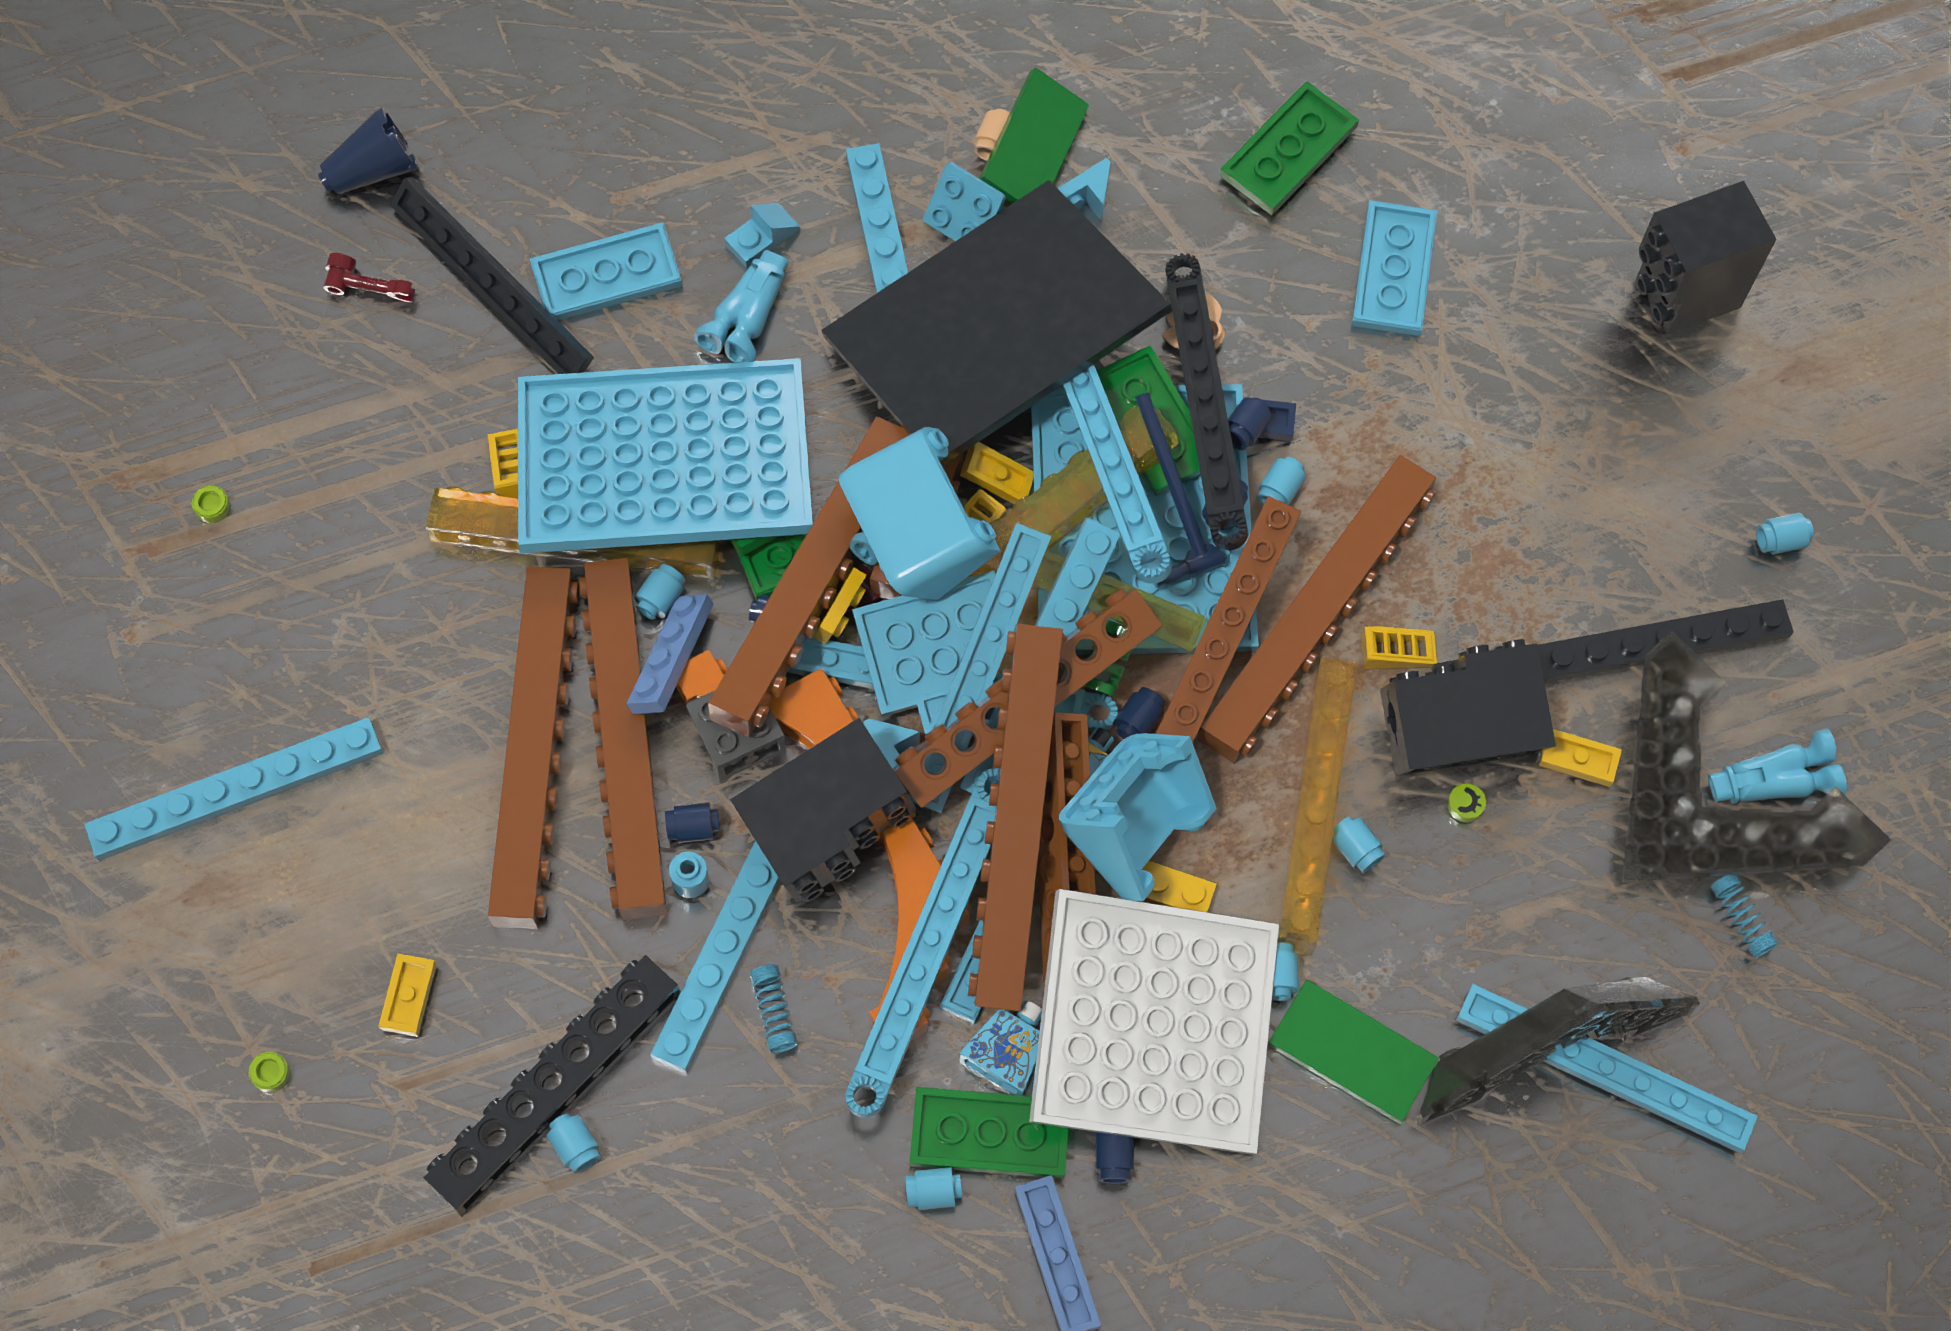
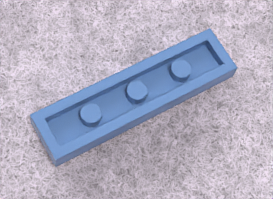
M708 594L679 596L673 604L626 703L633 714L665 711L714 605Z
M1052 1175L1016 1186L1014 1188L1060 1331H1093L1101 1328L1102 1325Z

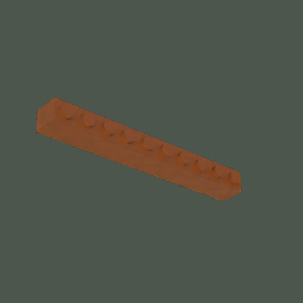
M876 416L846 469L905 438L909 434L903 427ZM839 480L708 702L709 720L746 737L751 736L756 726L761 728L769 713L768 704L773 696L778 698L782 693L787 680L785 677L790 666L795 668L798 665L804 650L802 645L807 637L811 639L814 637L820 624L819 616L824 608L829 609L832 606L837 594L836 586L840 579L845 581L852 570L854 563L852 559L855 554L850 549V542L855 534L861 533L863 530L840 486Z
M1398 456L1203 723L1198 737L1200 742L1234 764L1241 754L1247 757L1258 742V738L1255 737L1256 733L1262 726L1267 729L1272 724L1279 712L1275 708L1282 698L1288 701L1299 684L1295 679L1302 670L1306 673L1311 670L1319 657V654L1315 652L1321 643L1328 645L1339 629L1335 624L1341 616L1348 618L1359 601L1355 596L1362 588L1367 591L1378 575V572L1375 571L1376 567L1381 561L1387 564L1395 553L1398 546L1394 542L1400 534L1404 537L1409 534L1417 521L1413 517L1419 508L1425 511L1436 494L1432 490L1436 479L1434 475L1404 456Z
M628 558L584 563L585 576L579 577L581 598H588L589 607L588 610H582L584 630L585 632L591 631L592 643L586 644L588 665H594L595 677L589 678L591 698L598 699L599 711L592 712L595 734L601 733L602 746H596L598 768H605L606 780L599 781L601 801L602 803L608 802L609 815L603 816L605 838L612 837L613 851H606L609 874L615 873L616 886L610 887L612 909H619L622 920L668 915L646 713L633 714L626 705L642 672L631 569Z
M527 566L488 908V918L493 927L538 929L539 917H545L547 896L542 895L543 881H549L551 870L550 859H545L547 845H553L554 823H549L550 810H556L558 804V789L553 787L554 775H560L562 755L557 752L558 740H564L565 718H560L561 706L568 704L569 685L564 683L565 671H571L573 658L572 649H568L569 637L575 636L576 616L571 615L572 603L578 604L580 593L579 582H574L570 568Z
M1016 624L1015 632L1008 631L1006 654H1012L1011 670L1004 669L1001 692H1008L1007 708H999L997 730H1004L1003 746L995 745L993 768H1000L998 784L991 783L989 806H996L994 822L987 821L985 844H992L990 860L983 859L980 879V882H987L986 898H978L976 920H983L982 936L974 935L972 958L979 959L977 974L970 973L968 996L975 997L974 1004L978 1007L1021 1011L1063 633L1061 628Z

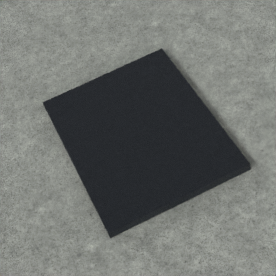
M1048 180L821 331L828 343L909 435L924 427L939 429L946 436L949 445L947 447V457L940 461L943 466L1172 312L1171 303Z

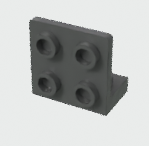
M715 691L686 705L687 711L711 756L713 769L719 781L786 751L784 734L770 707L762 727L756 726L751 736L746 737L709 720L708 702Z

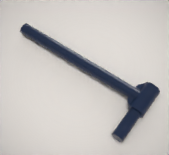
M1146 392L1135 396L1192 549L1187 552L1183 563L1172 567L1166 579L1154 583L1156 588H1160L1184 577L1190 576L1192 578L1225 564V560L1220 548L1210 543L1205 544L1150 394Z

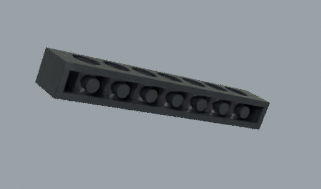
M647 955L639 962L637 960L631 961L621 972L620 977L622 979L612 989L610 987L603 989L593 1001L595 1006L585 1016L582 1014L576 1016L566 1028L568 1033L558 1043L553 1041L548 1044L538 1057L540 1061L530 1071L525 1069L520 1072L511 1083L512 1089L502 1099L497 1097L492 1100L483 1111L484 1117L474 1127L469 1125L463 1129L455 1139L456 1145L446 1155L442 1153L435 1157L426 1169L428 1173L423 1178L461 1217L550 1128L549 1124L563 1115L678 999L681 993L678 984ZM638 992L644 995L642 1002L637 1006L631 1007L624 1004L625 998L630 993ZM610 1019L617 1022L615 1029L611 1033L601 1034L597 1032V1027L602 1021ZM586 1047L589 1049V1054L583 1061L574 1062L570 1060V1054L575 1048ZM556 1074L562 1077L561 1083L555 1089L547 1090L542 1087V1083L547 1076ZM523 1102L534 1104L533 1111L529 1116L524 1118L515 1116V1109L519 1104ZM495 1130L506 1132L505 1139L500 1145H487V1138L491 1132ZM465 1159H477V1167L472 1173L467 1175L459 1173V1166Z

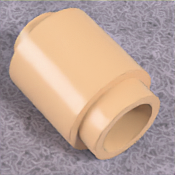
M996 109L986 112L974 138V152L981 159L988 160L1010 114L1008 111Z

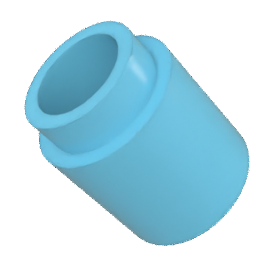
M1286 457L1285 459L1277 458L1258 487L1260 491L1257 495L1258 500L1264 505L1267 497L1270 496L1290 505L1307 477L1303 471L1304 466L1292 457Z
M1801 513L1767 519L1763 524L1756 527V539L1760 550L1763 553L1770 552L1773 555L1807 548L1810 539L1814 536L1813 525L1810 519L1805 518Z
M661 564L658 569H653L634 596L638 604L636 606L637 610L649 619H655V617L664 618L683 591L684 576L666 564Z
M1349 816L1333 828L1335 835L1331 841L1352 867H1358L1362 873L1375 867L1386 856L1381 849L1383 844L1361 817L1353 820Z
M690 851L682 852L672 859L669 866V875L674 890L685 898H695L702 895L709 885V874L705 860L699 854Z
M1277 942L1272 1000L1286 1001L1291 999V994L1299 991L1298 954L1294 952V945Z
M565 1113L549 1124L551 1130L546 1137L564 1166L571 1168L574 1174L586 1170L601 1158L597 1151L599 1145L580 1115L571 1117L569 1113Z
M952 1167L915 1171V1175L905 1176L908 1207L918 1206V1210L955 1207V1199L962 1198L960 1174L952 1175Z

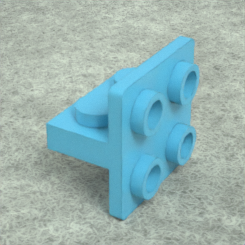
M949 162L944 167L923 216V221L952 240L957 241L1004 210L1006 207L1003 206L1006 197L1003 193L958 165Z

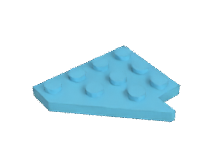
M994 570L965 578L938 600L902 595L852 609L882 717L918 707L925 735L935 728L995 577Z

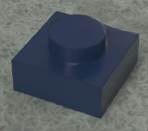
M1263 400L1269 406L1272 419L1259 438L1292 441L1296 403Z

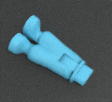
M764 250L759 259H754L735 288L714 311V320L698 327L693 336L696 344L701 349L712 354H719L725 345V353L733 363L755 361L757 354L751 339L759 337L763 331L769 311L785 278L783 271L788 265V260L769 250ZM736 327L735 330L727 338L728 330L730 328Z
M1827 728L1816 731L1807 748H1803L1799 744L1788 745L1764 755L1746 759L1730 766H1724L1722 772L1708 774V782L1715 802L1730 800L1732 804H1736L1739 800L1740 802L1774 798H1803L1811 796L1816 790H1820L1834 798L1845 796L1847 791V781L1843 768L1840 764L1829 765L1835 760L1836 745L1832 733ZM1828 765L1815 772L1805 770V768L1810 766Z

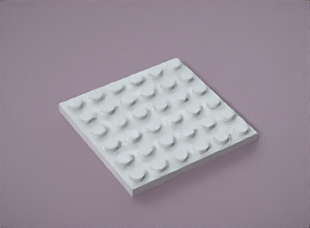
M1063 889L1057 890L1054 901L1029 1122L1245 1154H1257L1279 924Z

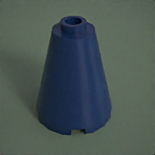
M380 108L320 164L322 172L318 174V177L328 192L334 189L339 195L413 172L419 168V165L413 153L409 156L406 153L408 150L406 145L408 143L388 113L385 114L383 108Z

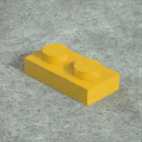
M977 442L968 448L960 476L1019 507L1027 502L1034 479V472L988 446Z
M853 568L813 637L814 639L825 645L832 635L837 638L840 636L849 621L847 617L843 616L848 606L856 608L866 591L865 588L861 587L866 574Z
M1553 729L1556 747L1542 752L1539 766L1607 787L1612 786L1622 749Z
M1148 861L1142 868V870L1150 872L1155 881L1154 888L1145 898L1144 902L1208 912L1216 883Z
M397 953L378 1025L380 1030L418 1037L437 966L435 960Z

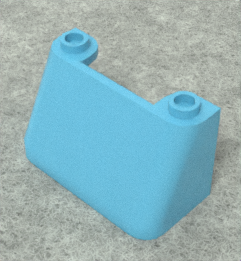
M924 427L851 465L839 475V483L886 579L893 589L903 596L938 600L1001 550L995 540L996 534L992 526L984 520L980 521L967 516L940 463L948 455V440L939 429Z
M1139 733L1123 739L1063 808L1059 814V821L1065 834L1122 899L1143 902L1154 888L1155 881L1152 874L1142 870V868L1174 829L1189 832L1199 830L1217 808L1190 736Z

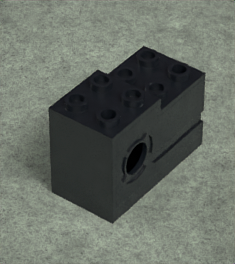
M1745 181L1654 212L1639 246V256L1642 265L1637 274L1636 283L1640 293L1646 295L1649 300L1655 321L1663 326L1666 334L1741 308L1777 239Z
M1525 639L1503 642V646L1495 647L1491 651H1489L1488 645L1466 648L1465 652L1458 653L1459 658L1449 665L1433 668V671L1425 673V676L1419 677L1418 671H1409L1396 674V677L1390 678L1389 684L1380 689L1387 733L1391 737L1392 747H1390L1395 776L1539 754L1556 747L1537 643L1525 645Z
M860 718L730 799L780 881L796 903L802 900L809 902L818 897L824 891L822 887L833 880L839 882L851 876L856 870L855 866L861 863L853 850L858 847L864 849L871 846L880 838V833L891 826L892 828H898L911 819V813L916 811L907 790Z

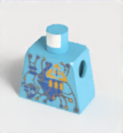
M1030 1001L1024 1002L1021 1011L1016 1016L1004 1009H999L962 1049L960 1063L1008 1093L1025 1096L1036 1067L1040 1032L1036 1029V1026L1041 1020L1042 1009Z

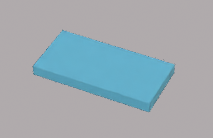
M1369 200L1351 326L1421 336L1437 210Z
M663 222L530 258L543 306L557 320L683 286Z

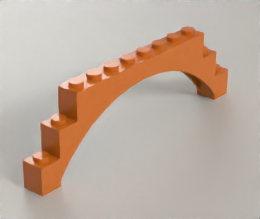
M707 650L687 661L675 688L685 705H687V703L715 691L728 669L721 658L715 660L711 652ZM822 668L789 686L785 684L778 698L773 696L768 704L783 734L808 749L858 719L852 706L846 708L840 697L843 696V692L837 680L833 676L828 678ZM915 811L911 813V819L898 828H892L891 826L879 834L885 846L894 875L899 921L896 950L890 976L878 1007L869 1012L872 1027L944 860L943 858L939 861L936 859L931 850L935 846L929 833L925 828L919 830L912 819L916 817ZM970 902L966 907L957 931L969 925L968 911L972 910ZM948 953L934 986L949 978L948 965L952 961ZM926 1005L911 1041L928 1032L927 1019L931 1015Z

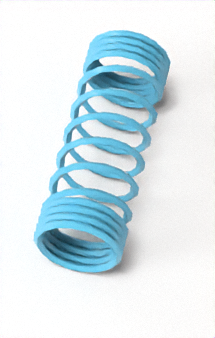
M1730 873L1714 882L1710 888L1714 891L1716 898H1725L1722 901V907L1731 906L1727 911V915H1737L1733 919L1732 924H1742L1738 928L1737 933H1747L1743 938V942H1753L1747 949L1751 952L1752 957L1756 958L1775 948L1779 942L1775 939L1774 934H1771L1772 931L1746 940L1753 932L1766 925V922L1740 931L1749 922L1759 917L1761 913L1735 922L1745 912L1754 908L1755 904L1740 911L1730 913L1737 905L1750 898V895H1747L1740 900L1724 905L1728 899L1745 888L1742 886L1730 892L1742 882L1738 878L1737 873Z
M767 964L753 969L750 972L752 984H754L753 989L758 991L755 998L760 1000L758 1008L764 1010L760 1018L766 1020L762 1026L769 1030L765 1034L768 1050L772 1053H778L796 1047L798 1042L794 1032H782L768 1037L770 1032L787 1029L793 1023L788 1022L773 1028L766 1027L768 1022L788 1018L791 1015L790 1013L778 1014L771 1018L763 1017V1014L767 1011L783 1009L788 1004L780 1003L769 1008L761 1007V1004L765 1001L778 1000L785 997L786 994L778 993L767 998L758 997L761 992L779 989L783 984L776 983L763 989L756 988V985H765L777 981L781 977L779 966Z

